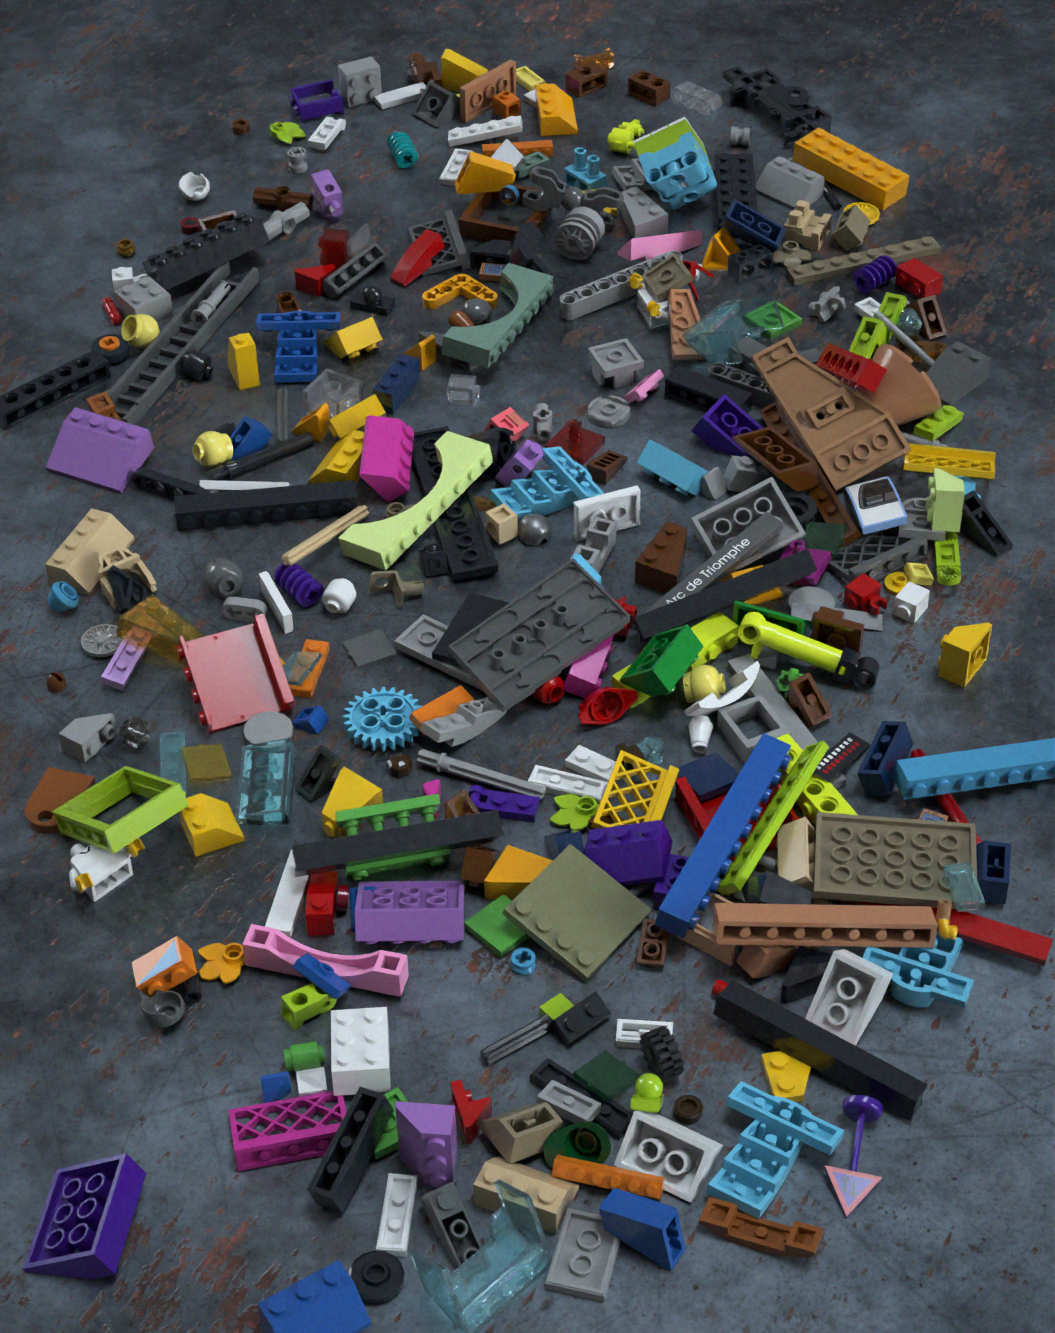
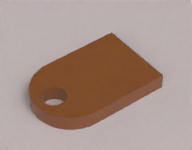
M48 767L25 806V815L29 826L42 833L60 831L52 811L96 784L95 777ZM44 818H52L47 822H41Z

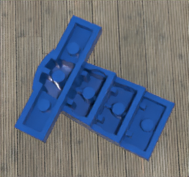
M291 311L257 315V331L272 332L280 330L275 356L274 382H317L318 351L316 330L334 331L340 329V312L314 313L310 311Z

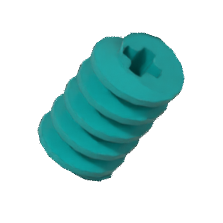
M402 132L391 133L387 138V146L397 166L403 169L415 165L419 157L409 135Z

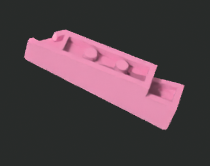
M702 230L633 238L617 251V255L630 261L636 259L644 262L669 251L682 252L702 245Z

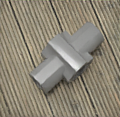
M545 403L537 404L535 411H533L534 433L537 434V438L541 441L549 440L552 433V411L548 409V405Z

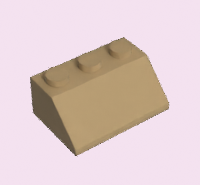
M806 817L782 825L778 829V839H776L778 858L776 859L778 876L814 892L816 829ZM812 896L810 905H832V899L813 898Z
M497 1156L485 1161L473 1184L474 1205L557 1234L567 1208L570 1207L579 1189V1184L552 1177L551 1174L516 1162L509 1164L505 1158Z

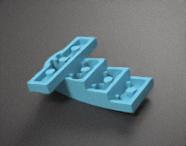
M561 447L542 448L544 455L541 458L552 470L533 471L531 478L512 480L508 488L491 489L489 498L496 506L505 503L518 515L519 521L528 514L547 515L573 505L575 501L605 493L592 481L588 470L579 463L574 462Z
M939 931L936 932L934 948L901 947L899 955L878 948L867 947L863 955L864 959L893 973L889 982L892 984L891 996L906 1005L929 1007L936 998L965 1008L973 988V979L951 973L965 940L958 937L955 940H944L940 937Z
M740 1081L729 1094L726 1105L755 1120L740 1134L738 1144L724 1158L722 1168L709 1182L706 1193L717 1199L737 1204L739 1210L759 1219L785 1181L803 1143L831 1155L843 1139L844 1130L811 1115L805 1107L792 1100L771 1096Z

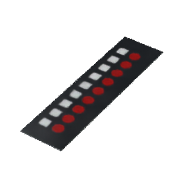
M849 732L825 753L814 774L830 782L871 744Z

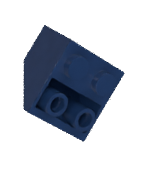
M984 840L976 844L978 901L1006 903L1010 877V843Z

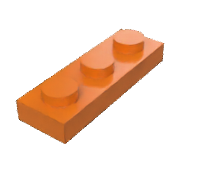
M306 639L289 682L292 696L312 698L330 650L329 642Z

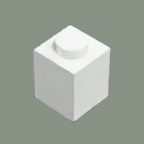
M908 582L895 597L893 615L915 623L928 608L930 590Z

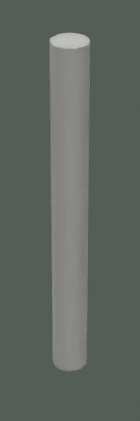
M878 310L873 315L875 319L883 320L887 329L929 368L933 365L935 361L883 313Z

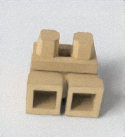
M798 200L796 208L789 213V218L784 224L786 228L785 239L786 241H795L798 244H803L804 248L819 251L824 240L831 233L832 214L824 213L822 217L815 216V210L809 209V202Z

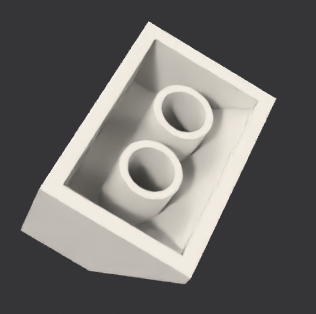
M637 1110L633 1113L614 1166L665 1177L663 1190L692 1203L713 1172L723 1145L657 1113Z

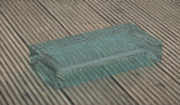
M971 862L944 865L943 872L957 911L984 909L985 900Z

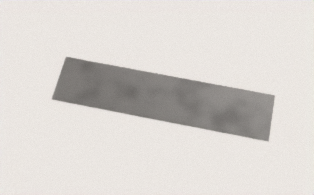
M792 601L791 616L811 621L813 613L815 611L818 612L822 605ZM823 606L844 612L843 619L864 624V629L882 631L883 614L876 616L870 612Z

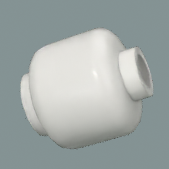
M342 578L334 579L324 591L322 601L328 611L332 613H345L356 598V590L349 580Z

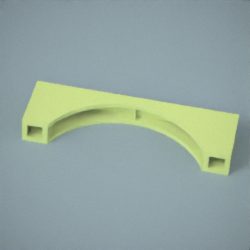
M447 431L434 444L438 461L442 465V472L438 482L429 494L413 507L393 517L371 523L352 524L339 537L343 555L386 571L493 463L490 445Z

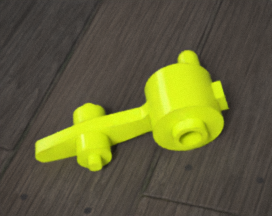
M634 119L630 123L623 122L618 128L614 127L607 138L609 150L624 154H630L632 149L636 150L633 142L634 136L640 137L641 133L644 134L640 120Z

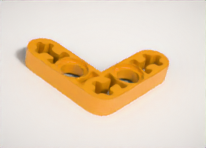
M457 274L422 294V304L427 309L438 308L460 295L467 299H483L490 304L492 309L498 305V295L495 291L466 274Z

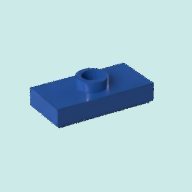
M309 953L298 958L292 966L293 969L334 999L345 994L351 984L337 975L330 965L318 961Z

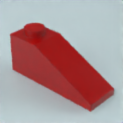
M338 871L312 874L310 877L305 912L308 935H335Z

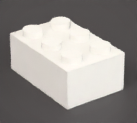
M387 1007L331 1010V1072L334 1096L354 1095L359 1087L378 1093L391 1091Z

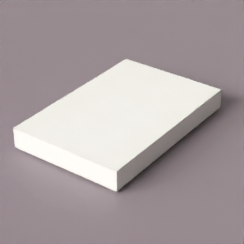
M636 485L575 501V540L578 542L587 539V529L594 517L615 521L616 531L640 525L639 487Z

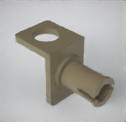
M397 570L377 571L371 573L369 591H392L398 608H402L404 596L423 595L424 584L422 580L403 582ZM386 577L388 579L384 585L379 586L375 584L378 578Z

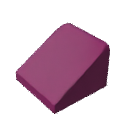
M440 779L424 783L422 786L423 796L439 794L441 800ZM438 811L434 814V818L437 817Z

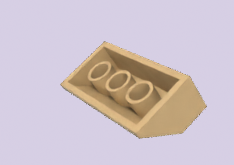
M91 508L45 563L49 585L52 586L55 582H66L77 593L90 596L100 584L99 554L119 545L128 549L135 540L134 536L111 513Z

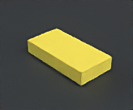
M526 66L516 69V81L528 91L534 90L535 85L546 83L545 80Z

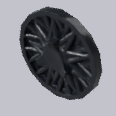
M370 1251L360 1255L353 1261L348 1271L361 1300L366 1302L380 1303L390 1300L400 1291L404 1284L405 1273L402 1263L394 1255L385 1251Z

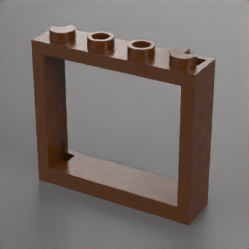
M510 184L515 186L519 191L520 198L516 202L517 204H523L522 197L527 190H541L527 186ZM500 191L476 194L459 219L461 237L486 242L491 240L511 241L519 230L518 227L479 220L493 199L501 200L499 196ZM553 207L545 211L534 210L526 223L533 222L540 230L542 223L547 220L549 212L553 211Z

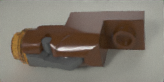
M418 52L412 53L407 60V77L413 79L415 84L423 82L427 85L430 80L442 87V78L436 62H426L422 54Z

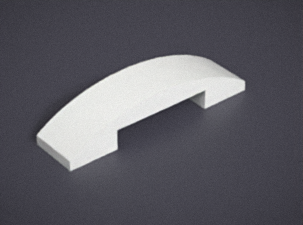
M758 661L728 679L733 688L717 699L715 694L711 693L684 710V713L687 716L707 715L739 699L748 691L756 679L760 667Z

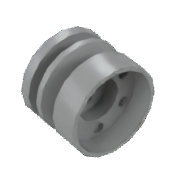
M587 207L572 209L555 233L557 249L569 259H586L592 254L605 233L603 219L596 211Z

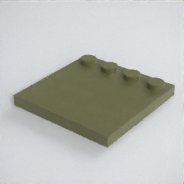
M569 844L504 909L502 914L586 982L642 924L643 918L646 919L652 909L573 845Z

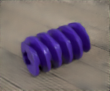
M879 256L854 272L853 283L855 288L862 294L869 293L895 277L897 265L889 256Z
M282 562L275 571L274 581L276 585L287 592L301 606L310 607L322 598L324 593L323 585L312 578L298 564L285 566Z

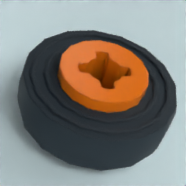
M107 334L96 338L92 342L91 351L95 350L106 358L109 364L124 360L128 356L129 344L121 335Z

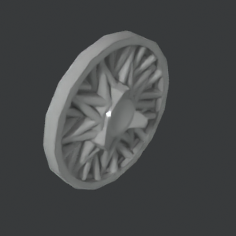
M100 624L84 632L81 637V647L90 656L108 657L115 654L125 634L116 625Z

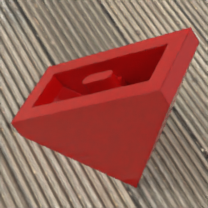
M335 265L294 269L296 288L320 297L324 293L322 282L335 272Z

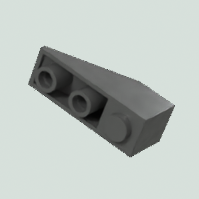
M448 1183L426 1193L420 1199L433 1229L461 1276L465 1278L490 1266L491 1264L454 1183Z

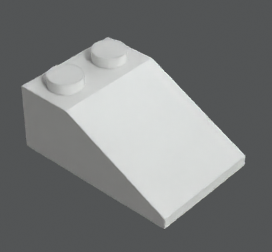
M846 949L833 951L805 1019L856 1046L883 999L893 973Z

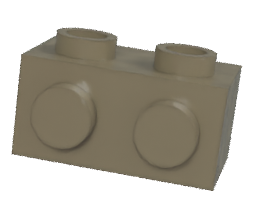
M855 204L840 214L832 236L836 239L838 245L842 246L846 251L852 248L856 249L864 241L863 238L868 232L867 228L870 220Z

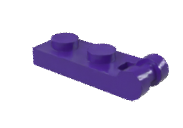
M473 785L470 787L469 798L466 800L464 808L471 814L498 810L499 818L535 822L540 805V797L484 790L479 785Z

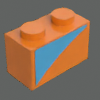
M177 936L132 962L136 987L149 998L153 997L158 989L168 991L197 974L192 948Z

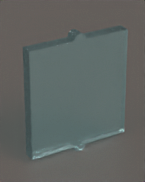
M294 651L286 663L282 665L288 684L301 685L309 673L314 670L313 668L323 655L320 652Z

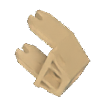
M121 545L99 554L101 590L114 609L118 607L107 575V569L112 565H115L133 578L139 576L151 593L157 591L155 587L156 582L143 561L140 560L139 554L132 553ZM113 560H117V561H118V562H116V563L111 564V562H112Z

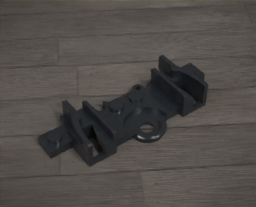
M738 66L723 71L722 78L733 85L729 87L730 105L734 106L744 102L746 109L760 106L770 114L771 120L778 121L780 119V123H782L783 146L785 148L795 145L796 141L818 127L830 133L832 117L820 107H813L808 103L810 97L806 89L796 86L786 87L781 83V78L768 68L747 74ZM791 94H799L800 96L794 97Z

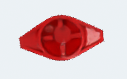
M616 687L596 689L584 699V703L578 706L580 723L609 724L616 721L637 700V691Z

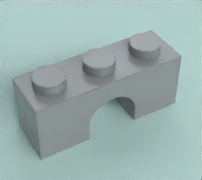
M594 517L587 529L585 546L578 545L570 560L575 553H578L599 574L616 544V522Z

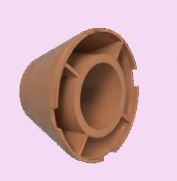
M882 344L876 350L872 361L886 368L887 371L874 393L868 390L866 393L858 390V393L888 411L897 426L936 413L941 407V399L937 389L924 371L919 373L911 365L913 360L892 345Z

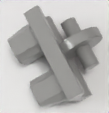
M834 286L829 292L820 294L819 301L810 303L809 310L811 316H818L819 322H826L834 313H842L846 308L845 299L839 296L840 288Z

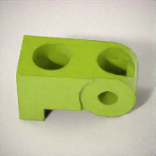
M311 983L281 996V1016L295 1031L303 1026V1021L318 1015V1013L323 1014L330 1011L336 1004L337 999H334L314 983Z

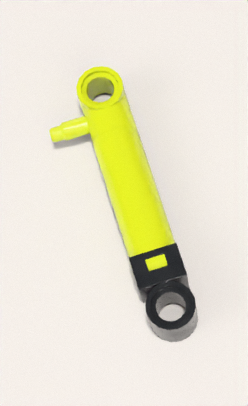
M758 612L747 613L738 629V636L742 642L750 645L754 644L750 655L753 659H757L763 646L832 672L834 673L832 678L849 684L852 677L853 684L859 689H870L876 683L880 666L874 658L862 657L859 659L860 653L847 647H844L843 651L770 623Z

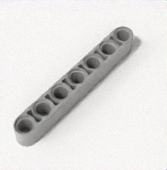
M669 251L566 292L560 296V316L565 320H573L638 294V290L631 288L629 278L633 273H637L642 277L644 273L672 254L676 253L681 261L683 255L678 251Z

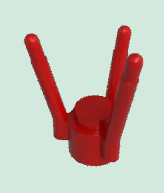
M682 261L693 278L696 276V269L708 277L714 278L713 274L699 266L696 261ZM691 281L688 283L695 299L698 300L699 296Z

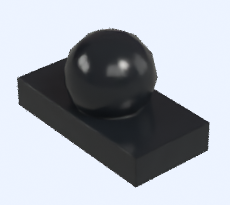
M368 285L363 291L358 290L350 300V307L383 315H388L396 304L395 298L382 296L381 289L376 285Z

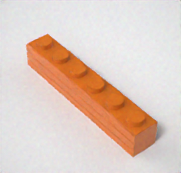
M552 140L512 142L524 157L537 151L546 157L553 156ZM502 143L482 144V155L491 157Z
M559 1154L554 1159L552 1177L612 1190L617 1188L635 1195L659 1200L663 1193L665 1181L663 1176L608 1166Z

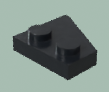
M115 565L110 566L107 569V575L118 610L126 618L134 622L138 613L142 615L145 613L148 587Z

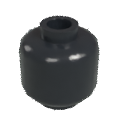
M198 350L186 352L180 364L183 373L197 381H201L204 377H210L213 371L211 358Z

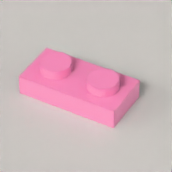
M659 369L647 375L623 397L628 404L635 400L637 403L648 396L647 391L651 392L660 385L658 381L664 377L661 370Z

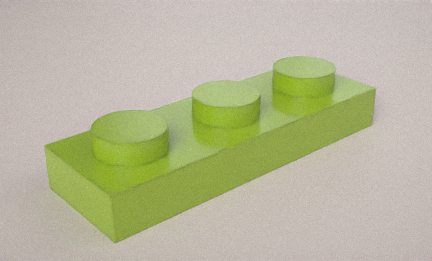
M944 405L936 413L931 414L915 425L913 434L933 441L961 422L964 413L958 411L953 406Z

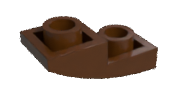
M643 918L637 965L664 967L669 932L655 926L656 920Z

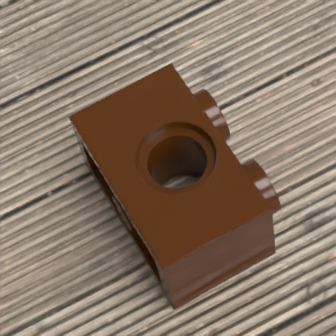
M595 62L565 73L566 90L578 98L607 87V70Z

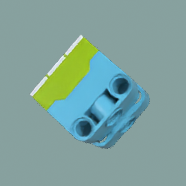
M685 117L633 141L647 182L653 190L658 191L661 201L668 209H677L716 189L717 182L704 144Z

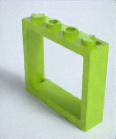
M124 766L52 811V814L61 834L114 854L189 805L185 798L186 791L182 790L180 783ZM132 792L150 798L149 801L111 825L92 818Z

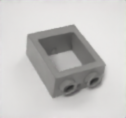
M762 695L748 698L718 710L717 728L744 764L762 735L747 739L736 723L759 715L770 729V732L765 734L774 738L785 734L791 736V731Z

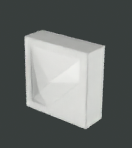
M324 1067L296 1071L299 1097L327 1092Z

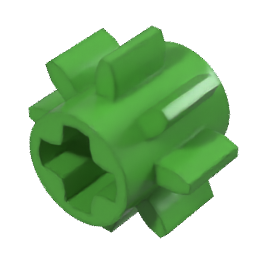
M790 668L789 671L781 670V675L776 679L778 692L784 693V698H789L788 683L804 674H800L798 669Z

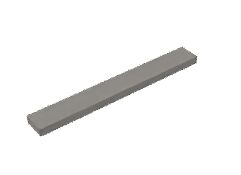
M750 654L728 660L727 667L735 675L742 669L755 663ZM759 667L756 679L747 691L748 695L751 698L762 695L791 731V737L802 750L807 745L817 743L810 731ZM840 772L830 783L837 789L846 785V778Z

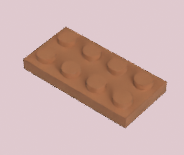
M510 59L459 88L461 121L467 123L493 108V96L502 91L508 90L514 95L517 94L515 61Z

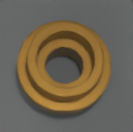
M122 239L117 242L116 253L121 256H130L136 250L135 245L130 239Z

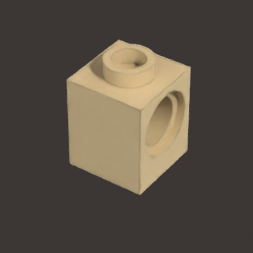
M505 503L487 511L486 533L499 545L517 537L518 515Z

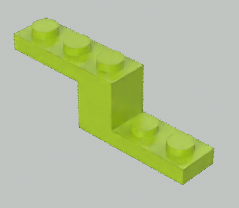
M886 292L879 311L897 325L907 299L903 295ZM864 316L849 351L870 359L872 353L876 352L882 344L889 343L892 333L887 329L883 320Z

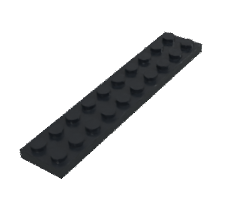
M448 426L414 432L412 460L425 497L434 488L442 472V465L438 461L434 444L449 431ZM469 486L434 521L442 548L446 552V559L453 581L499 572L497 560Z

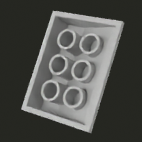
M773 477L691 518V528L709 557L717 553L765 512L783 522L784 528L730 573L806 535Z

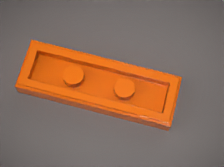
M460 685L413 711L409 719L421 730L423 722L456 713L458 705L475 701V699Z

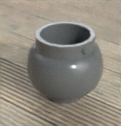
M216 558L208 563L205 569L204 583L211 595L226 599L233 597L240 591L244 579L242 570L236 563L226 558Z

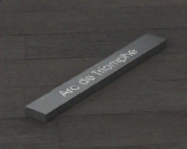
M765 512L642 614L714 586L784 528L783 522Z

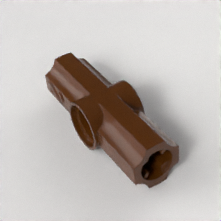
M286 186L277 187L276 189L256 187L254 190L253 203L255 205L275 207L276 210L281 212L300 202L306 204L309 211L313 208L314 198L309 193L292 192Z

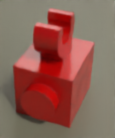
M864 573L845 586L843 604L852 610L863 612L869 610L873 615L877 616L879 615L880 607L884 610L887 609L888 601L880 597L881 583Z

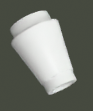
M697 715L691 719L688 727L692 751L697 754H703L707 752L713 724L709 717Z

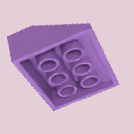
M75 407L63 422L46 469L60 475L122 493L131 481V475L141 467L155 447L149 429Z
M464 881L359 882L355 906L356 941H362L364 944H374L378 941L400 944L405 941L429 943L432 940H443L445 943H455L459 940H464ZM375 886L377 889L371 892V890H364V887Z

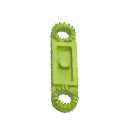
M946 531L945 541L934 540L937 581L942 585L952 586L961 581L957 533Z

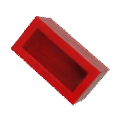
M912 258L897 266L895 284L919 299L941 293L943 275L921 261Z

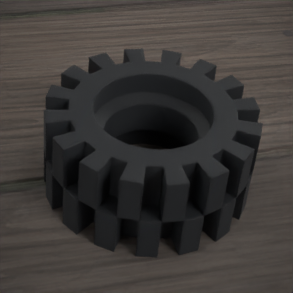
M661 1026L640 1036L641 1052L644 1053V1061H647V1067L649 1070L651 1069L652 1074L657 1075L664 1082L683 1073L684 1067L682 1065H684V1061L681 1059L682 1053L678 1050L679 1045L675 1043V1037L673 1034L670 1035L668 1028L666 1029L665 1026Z

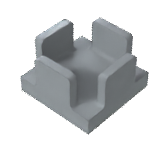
M627 338L588 348V356L592 360V375L599 385L604 384V378L612 376L615 389L633 385L634 376L639 375V369L644 368L643 359Z

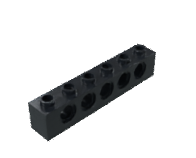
M92 350L1 395L0 427L5 431L111 378L109 361L95 350Z

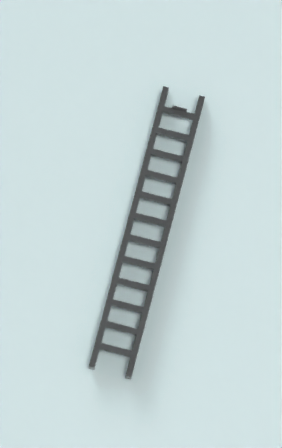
M229 261L221 264L112 388L106 390L114 405L118 401L134 405L129 411L115 408L117 415L123 417V422L136 425L182 372L180 364L185 353L192 350L200 351L260 281L258 268L253 267L240 283L225 280L230 275ZM221 281L228 283L225 287L230 285L231 289H234L231 294H227L222 299L225 301L216 307V311L201 328L187 325L193 310L198 309L201 301L207 300ZM180 330L195 334L192 339L176 336ZM170 342L185 346L181 351L166 348ZM159 354L175 357L171 363L156 359ZM150 365L165 369L160 375L145 371ZM139 377L154 381L150 387L135 382ZM129 389L144 393L141 398L124 395Z

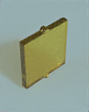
M200 744L199 746L181 747L190 782H213V780L231 779L232 775L222 744L205 746Z

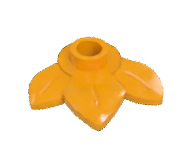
M213 943L198 950L199 955L207 961L200 969V976L203 980L212 981L220 978L224 984L230 983L238 978L241 973V966L245 964L243 947L239 943H230L226 946L221 943Z

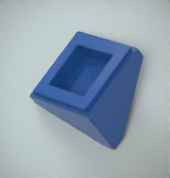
M289 1071L260 1076L264 1103L279 1101L291 1093Z

